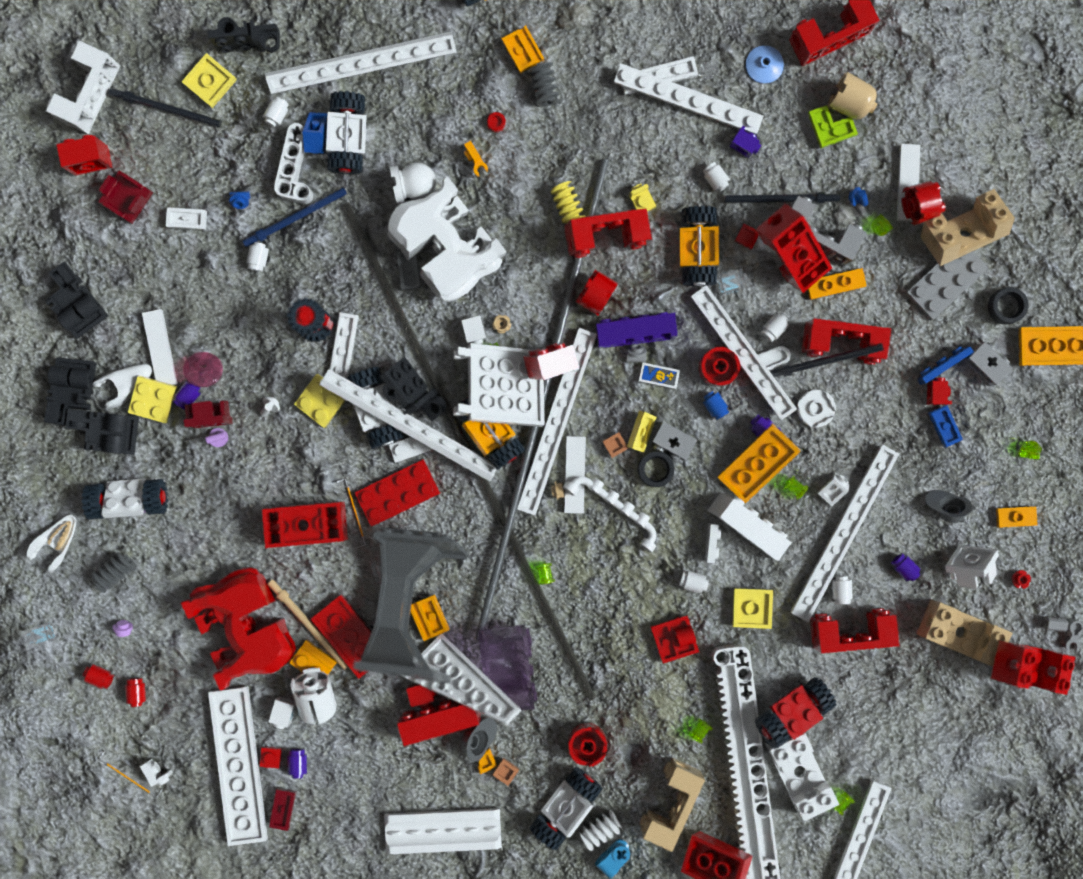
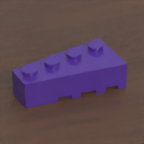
M675 312L657 313L654 316L639 315L633 319L622 317L618 318L619 321L611 322V319L600 320V323L596 324L598 349L674 340L678 336Z

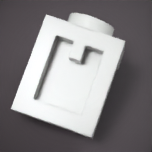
M835 472L832 475V479L818 491V494L833 506L849 491V482L843 475L839 476Z
M153 759L140 766L151 787L157 783L161 786L170 780L169 776L173 773L172 770H169L161 775L160 766Z

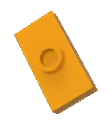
M1036 506L996 508L997 527L1038 526Z

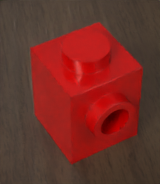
M416 683L408 685L406 688L411 708L419 705L420 708L432 705L431 702H434L435 695H437L436 692Z

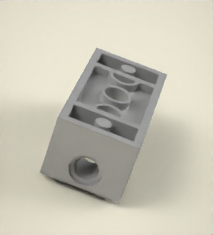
M798 196L790 204V207L801 213L807 221L815 204L808 197ZM849 224L846 229L840 231L835 240L831 236H823L817 233L818 230L809 226L826 257L841 266L853 260L867 234L861 226Z

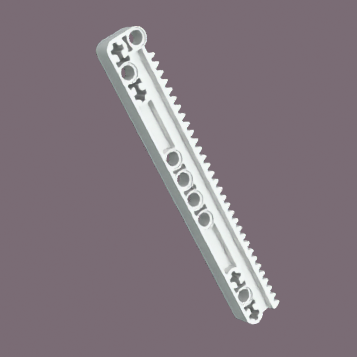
M741 644L718 646L712 650L711 657L719 666V670L715 672V675L719 677L716 679V682L720 685L717 687V690L720 692L718 697L721 700L719 702L722 708L720 713L723 715L721 720L724 723L722 728L725 731L723 735L726 738L724 743L727 746L725 751L728 754L726 758L729 761L727 766L730 769L728 771L731 777L729 781L732 784L730 789L733 792L731 796L734 800L732 804L735 807L733 812L736 815L734 819L736 821L735 827L738 830L736 832L739 838L737 839L738 849L753 855L746 879H780L762 738L755 724V719L759 716L750 652ZM739 650L744 652V654H741V660L744 663H741L740 658L736 655L739 653ZM719 652H725L726 654L725 659L722 661L716 659ZM741 669H747V674L744 677H739L738 672ZM742 683H745V688L749 691L746 692V696L742 694L744 692ZM751 746H757L755 753L750 754L748 752ZM754 765H759V771L752 773L751 768ZM758 784H761L762 789L758 792H755L754 787ZM759 804H765L763 810H756ZM769 862H771V863L769 864V870H770L771 873H769L768 870H767V868H766V866L768 865Z

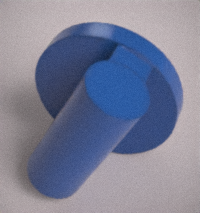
M855 187L854 190L850 191L848 200L852 206L861 204L865 207L869 204L865 190Z
M230 192V205L236 209H245L249 205L250 192Z

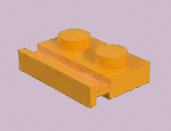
M526 25L522 29L516 30L502 38V42L520 74L536 66L539 62L544 61V57Z
M435 594L411 605V614L423 641L450 630Z
M305 640L290 661V664L302 673L303 670L308 668H320L322 672L328 675L337 662L309 640Z

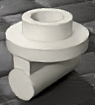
M264 397L262 401L265 406L260 412L262 417H266L270 411L278 412L280 410L279 402L274 397Z

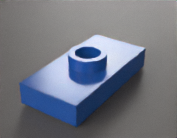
M948 405L928 413L944 448L963 440Z

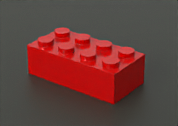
M446 699L440 702L441 705L433 707L432 704L422 708L420 711L415 712L412 709L403 712L397 725L404 747L480 724L481 714L458 702Z

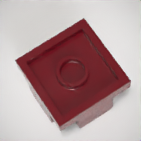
M119 170L114 178L108 175L99 188L103 195L98 202L133 224L153 192Z
M222 400L220 403L204 401L185 404L186 419H184V427L204 428L233 424L228 401Z

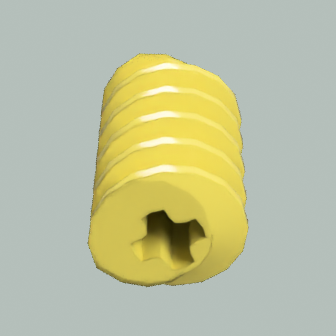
M572 181L561 183L550 191L551 195H556L553 198L554 202H559L556 208L562 209L559 212V216H565L562 218V223H568L571 219L586 217L585 215H579L583 208H576L580 201L573 200L578 195L571 194L575 187H568V185Z

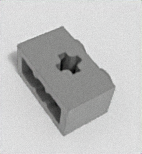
M989 342L978 343L973 349L974 352L963 359L989 386L997 385L1013 369L1009 365V360L1004 356H1000L996 352V348Z
M663 421L651 443L655 444L653 448L661 452L666 450L672 453L670 457L680 462L681 459L687 460L697 439ZM676 438V441H675V442H676L678 445H677V446H673V447L671 448V447H670L671 443L668 442V441H669V439L672 440V439Z

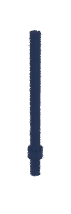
M343 187L264 230L262 228L257 230L256 234L243 240L245 247L254 244V242H262L268 239L267 236L347 195L345 188Z

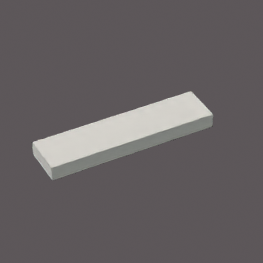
M694 56L640 70L673 83L698 77ZM622 86L624 95L636 93V91Z
M901 144L899 146L896 221L913 222L911 218L907 219L905 217L901 198L905 197V192L902 193L905 187L919 183L920 145Z
M163 310L144 312L142 316L155 380L177 385Z
M339 312L330 370L346 379L350 372L359 316Z
M567 436L565 483L567 481L571 482L580 476L585 477L586 437ZM584 484L577 486L580 490L576 496H572L565 491L564 513H584Z

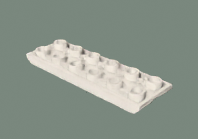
M500 808L384 814L387 854L490 850L502 847Z

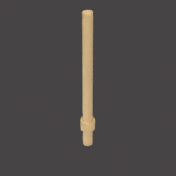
M272 579L267 585L277 595L276 598L291 610L345 670L348 665L324 635L289 598V593L285 589L282 590Z

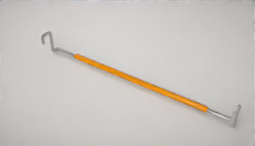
M346 479L336 481L335 483L345 480L348 493L358 522V526L363 537V532L359 523V519L356 513V509L352 500V496Z
M101 757L99 758V760L105 763L107 766H109L110 768H112L113 770H115L116 772H118L119 774H121L122 776H124L125 778H127L128 780H130L146 792L150 793L154 797L158 798V796L160 795L159 793L157 796H155L150 791H148L147 789H145L144 787H142L141 785H139L138 783H136L135 781H133L132 779H130L129 777H127L126 775L112 767L110 764L101 760Z

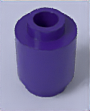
M186 381L174 395L173 402L185 410V404L194 403L201 395L199 391L201 389L200 386L193 381L190 383Z
M901 553L892 560L893 569L906 582L909 580L913 582L920 576V568L908 555Z
M305 749L289 750V755H287L288 775H292L294 779L303 778V774H307V754H305Z

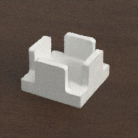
M959 545L945 565L946 572L951 573L952 579H957L959 587L976 589L978 587L977 577H983L986 580V584H991L997 575L995 561L998 558V549Z

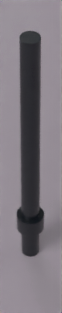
M109 89L110 96L123 99L127 103L132 104L134 102L220 128L222 121L219 119L137 96L131 91Z
M816 192V194L725 195V203L793 202L798 196H805L811 199L812 202H816V204H824L825 202H839L840 194Z
M883 343L794 365L786 364L782 365V368L770 370V373L773 377L782 375L786 377L794 372L884 351Z

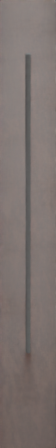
M601 159L586 217L595 216L609 163L608 159ZM575 258L553 343H561L583 258ZM551 378L544 380V405ZM531 426L475 635L476 640L482 641L536 439L537 426Z

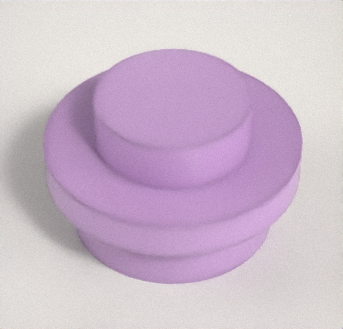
M120 620L113 625V631L118 637L130 635L133 629V624L127 620Z

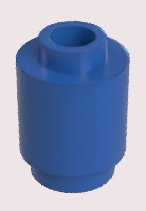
M711 391L704 396L705 400L702 403L716 420L729 413L728 406L719 392L714 393Z

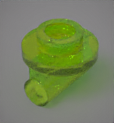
M882 214L877 216L871 223L873 232L879 236H884L893 229L892 225Z
M1032 440L1023 442L1021 449L1018 451V457L1038 460L1042 448L1037 442Z

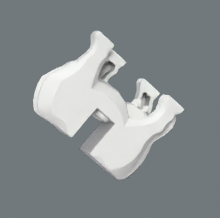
M448 176L443 178L440 190L424 199L400 204L394 210L388 225L389 238L402 251L407 260H410L429 244L433 243L432 247L438 256L421 268L420 276L432 292L445 302L459 299L468 293L480 278L497 271L502 263L501 258L506 254V250L496 238L491 239L482 227L477 229L474 240L471 239L465 242L460 239L457 229L451 223L459 220L460 217L466 216L469 210L459 197L456 196L458 189ZM454 196H456V197L454 198L452 204L446 206L447 204H449V203L451 202V198H453Z

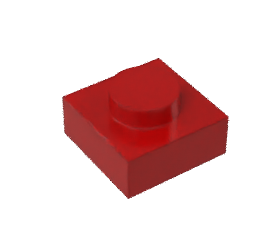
M743 224L734 242L752 250L759 235L754 228Z
M263 746L261 748L260 767L279 769L282 748Z

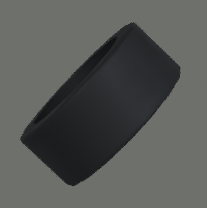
M1006 287L996 291L988 302V312L991 318L1000 324H1012L1022 320L1029 308L1026 295L1020 289L1014 287ZM1004 295H1011L1017 300L1018 311L1012 317H1005L999 312L998 300Z
M652 451L641 457L637 472L644 484L650 487H661L671 481L675 467L673 460L667 454L660 451ZM652 458H660L666 463L667 473L661 480H651L645 474V465Z

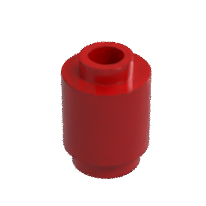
M95 664L91 667L88 666L83 673L84 682L99 689H108L114 679L111 671Z
M143 678L127 679V684H125L126 704H130V707L142 706V702L146 701Z

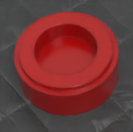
M493 112L487 118V126L492 132H501L506 126V119L500 112Z

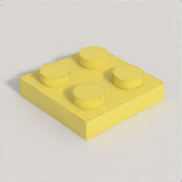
M206 53L183 79L182 83L213 108L237 79Z
M316 374L294 405L325 428L346 400L319 385L323 377Z
M137 376L128 413L166 424L177 386L144 376Z
M734 588L732 627L772 629L773 590Z

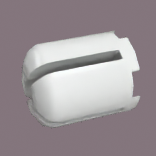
M308 668L303 670V674L299 675L295 680L294 678L292 679V694L299 717L304 722L315 725L317 715L319 724H322L333 717L336 711V700L329 674L327 675L322 672L320 668Z

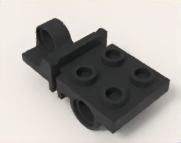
M224 17L219 20L217 30L208 31V39L222 53H229L235 49L247 51L253 47H257L260 52L274 53L280 47V30L276 23L254 25L253 20H250V22L243 21V27H238L232 18ZM268 39L275 40L273 47H266Z
M65 261L49 272L61 289L47 298L45 303L47 305L54 304L50 309L54 310L60 324L67 331H70L76 339L109 316L85 285L78 286L83 282L82 279L72 271Z
M56 357L55 366L52 365L48 373V381L51 387L50 390H47V393L52 397L46 396L48 402L44 423L66 426L68 409H91V405L85 400H90L97 366L95 361Z
M405 357L380 376L385 382L382 388L383 395L389 401L399 400L402 404L399 409H405L404 415L407 413L412 414L421 407L429 419L433 421L446 410L444 399L436 396L438 392L435 388L427 392L428 386Z
M68 409L66 428L86 430L84 450H92L93 445V451L135 455L139 417L97 412L96 417V412Z

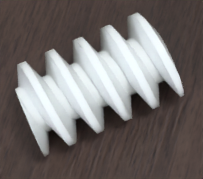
M609 810L610 817L602 814L603 821L596 818L597 825L589 822L590 829L588 830L583 826V833L579 832L590 851L594 849L593 844L597 847L600 846V840L604 843L607 842L606 835L612 839L613 832L618 835L620 834L619 827L623 829L612 810Z

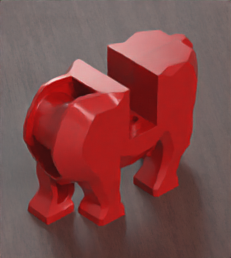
M244 567L233 571L216 584L198 587L190 593V599L181 602L187 618L195 617L194 619L201 635L210 631L213 623L219 621L224 625L225 635L230 646L222 647L210 653L217 670H219L213 674V677L220 691L229 687L233 678L241 677L245 674H272L280 670L291 659L296 650L295 642L287 629L284 618L257 631L255 630V620L252 616H249V613L273 603L276 599L267 585L268 582L264 575L253 567ZM203 609H205L202 615L197 616Z

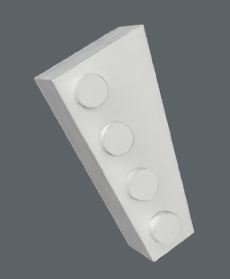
M720 492L707 511L719 517L723 523L735 529L742 537L750 540V543L778 561L791 544L786 539L788 535L780 529L774 530L772 528L773 524L767 519L761 520L758 518L759 513L751 507L749 509L743 506L745 502L738 497L731 498Z

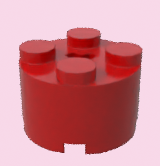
M925 181L903 189L902 193L905 192V197L901 198V205L907 219L911 218L913 221L911 224L923 223L924 221L939 217L941 213L945 212V204L941 199L940 186L937 182Z
M594 270L576 303L599 316L618 283L603 273Z
M716 347L709 350L702 356L699 362L701 378L706 384L714 387H722L733 382L740 371L738 356L726 347ZM718 363L719 365H723V369H721L720 371L719 369L715 368V366L718 365Z
M591 722L576 726L568 737L570 756L577 764L588 767L602 762L607 752V740L603 730ZM591 742V747L585 746L584 743Z

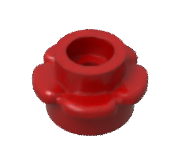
M1019 570L1012 575L1011 580L1016 588L1025 589L1029 586V582H1031V576L1025 570Z

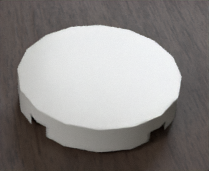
M814 389L804 393L797 403L799 419L810 427L818 428L827 425L832 421L836 411L834 399L829 393L822 390Z

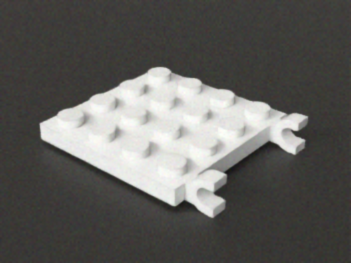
M470 343L468 348L458 347L457 350H454L453 359L468 358L469 404H458L457 407H454V415H469V421L544 426V380L529 379L523 359L524 356L529 355L531 350Z

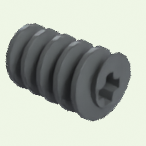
M552 62L538 64L530 70V75L533 76L532 82L535 83L533 89L536 91L535 97L538 98L536 100L538 106H552L560 102V100L554 99L559 96V92H553L558 86L551 84L556 81L555 77H550V75L554 74V70H548V68L553 66Z
M117 552V560L114 557L110 558L112 564L104 562L106 569L99 566V574L95 571L91 573L94 584L101 592L105 593L107 589L113 587V584H117L119 579H124L125 574L129 575L131 570L136 569L135 562L128 555H122Z

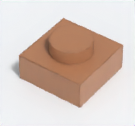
M619 432L602 441L611 458L629 449Z
M503 757L492 775L509 786L518 773L519 768Z

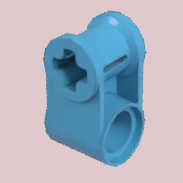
M616 840L596 860L595 866L609 879L614 877L619 869L629 860L630 851L628 843L625 840Z

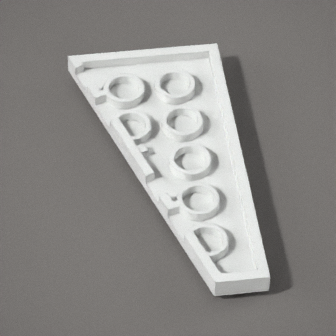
M440 634L421 654L430 669L451 676L450 684L430 682L418 677L402 676L506 725L521 711L443 634Z

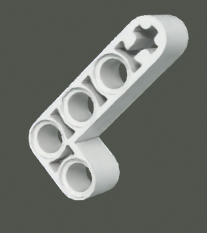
M293 123L287 130L274 190L284 200L309 204L313 200V192L306 184L298 182L305 153L302 133L304 127L299 123ZM292 149L298 150L295 156H289ZM292 167L293 172L290 175H285L286 169ZM283 186H289V190L286 193H281ZM302 190H307V196L300 198L299 193Z

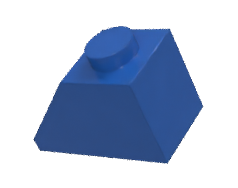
M309 112L302 132L304 152L312 154L324 153L328 113Z

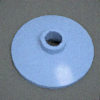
M764 45L754 48L746 59V71L750 78L758 83H771L778 79L783 71V58L780 52L771 46ZM763 60H768L769 65H764Z

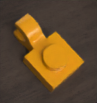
M471 140L465 143L464 154L469 162L473 161L474 174L477 177L480 176L477 171L480 167H483L488 172V166L482 161Z

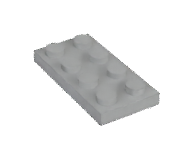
M972 251L942 266H939L938 263L935 264L906 294L930 320H934L989 267Z

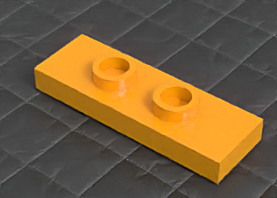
M863 268L820 278L808 289L809 299L813 300L867 287Z

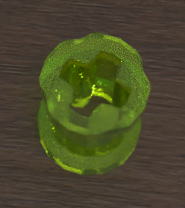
M792 475L785 482L783 489L789 490L799 500L809 487L801 484L795 479L796 476Z
M552 562L535 565V569H538L539 585L555 582L551 572Z
M698 718L697 725L688 734L702 744L705 735L709 730L712 731L713 728L707 722Z
M842 789L841 794L836 798L839 805L833 808L843 816L844 811L851 803L854 804L855 801Z

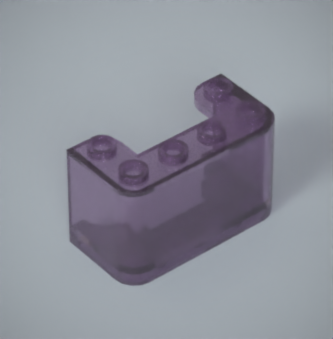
M522 624L478 630L483 674L514 702L521 711L535 709L534 702L538 700L534 681L531 682L530 676L534 675L533 664H529V658L532 657V640L529 628H525V625Z

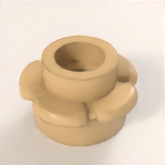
M506 315L496 316L492 323L493 329L497 330L500 334L509 331L511 328L509 317Z
M555 481V485L551 486L552 496L556 497L557 500L565 498L563 482L557 483Z

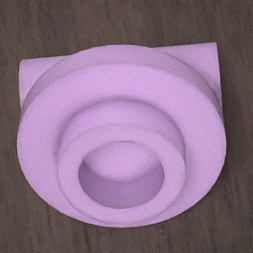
M221 428L213 429L209 436H206V442L214 447H222L228 441L227 432Z

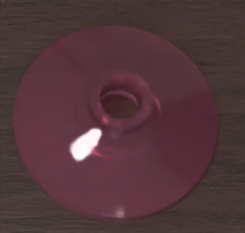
M199 352L191 355L185 361L183 372L187 381L192 385L209 387L220 380L223 366L217 356L208 352ZM206 365L205 368H200L199 366Z

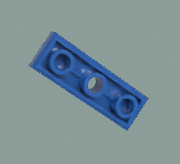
M969 346L956 348L952 351L953 355L948 359L945 356L936 362L937 366L934 368L928 367L921 371V376L917 378V381L920 385L928 383L974 351Z

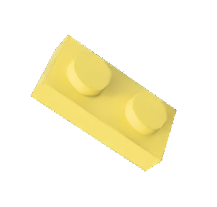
M639 410L627 447L642 453L645 452L656 420L655 416Z

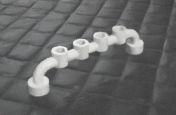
M580 476L571 482L567 481L563 489L572 496H576L580 490L577 487L578 485H586L608 504L613 505L623 515L647 530L649 534L648 539L643 538L639 545L650 553L656 548L654 544L656 531L648 522L650 518L642 512L639 515L633 511L634 505L628 501L620 502L618 500L619 494L611 489L609 492L605 491L602 488L604 483L597 478L592 481L587 477Z

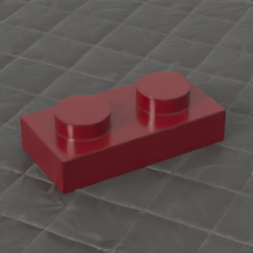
M283 788L276 789L269 828L284 831L290 829L297 791Z

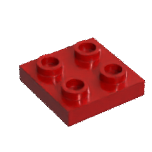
M688 615L650 626L663 664L699 652Z

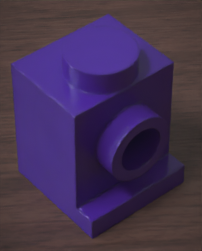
M742 126L730 147L749 158L752 153L756 155L762 145L759 144L760 140L757 139L755 134L745 132L746 127Z
M757 414L750 421L752 425L749 429L759 437L773 422L768 417L763 418Z

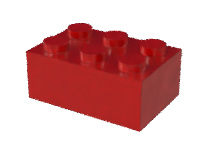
M699 831L691 836L681 872L694 879H746L753 855Z

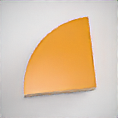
M490 748L486 750L483 757L479 760L478 770L480 774L498 766Z

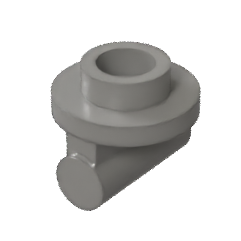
M633 344L628 347L626 362H646V348L641 344Z

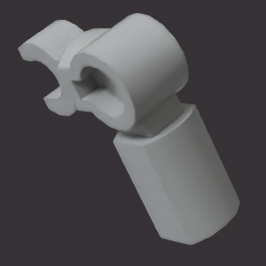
M1053 617L1044 618L1043 627L1045 630L1066 632L1067 638L1063 641L1065 649H1069L1070 644L1074 643L1073 649L1079 651L1081 645L1078 639L1083 632V623L1074 618L1068 620Z

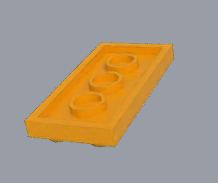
M1083 326L1018 328L1019 366L1083 365Z
M772 423L717 478L738 498L747 503L795 458L801 450Z

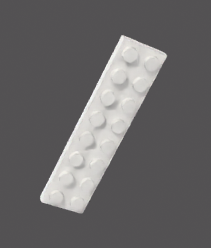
M244 686L224 689L222 691H210L208 694L228 846L267 841L268 835L249 687Z

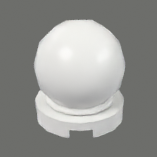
M411 163L406 165L403 170H399L398 165L390 167L391 177H393L394 184L397 185L393 186L398 205L405 203L407 197L411 200L424 199L435 191L437 178L433 170L424 163Z

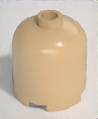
M847 72L844 73L837 83L836 87L839 89L835 96L831 95L827 105L837 112L859 120L868 113L872 114L877 107L875 102L877 92L873 86Z

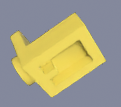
M638 184L631 188L632 191L629 194V198L636 210L647 208L648 212L656 208V204L648 190V184L643 186Z

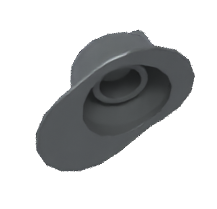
M942 490L930 491L925 497L926 504L934 511L939 512L940 517L948 523L963 522L965 516L970 514L973 508L972 503L968 499Z
M485 718L475 728L468 729L463 733L459 749L467 753L469 760L472 762H477L483 757L496 737L497 724L495 720Z

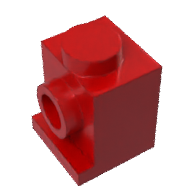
M934 378L933 381L927 383V405L952 404V401L948 400L951 388L948 386V381H945V378Z

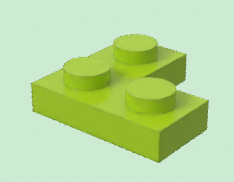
M827 105L808 112L820 149L858 135L852 118L848 117L833 122Z

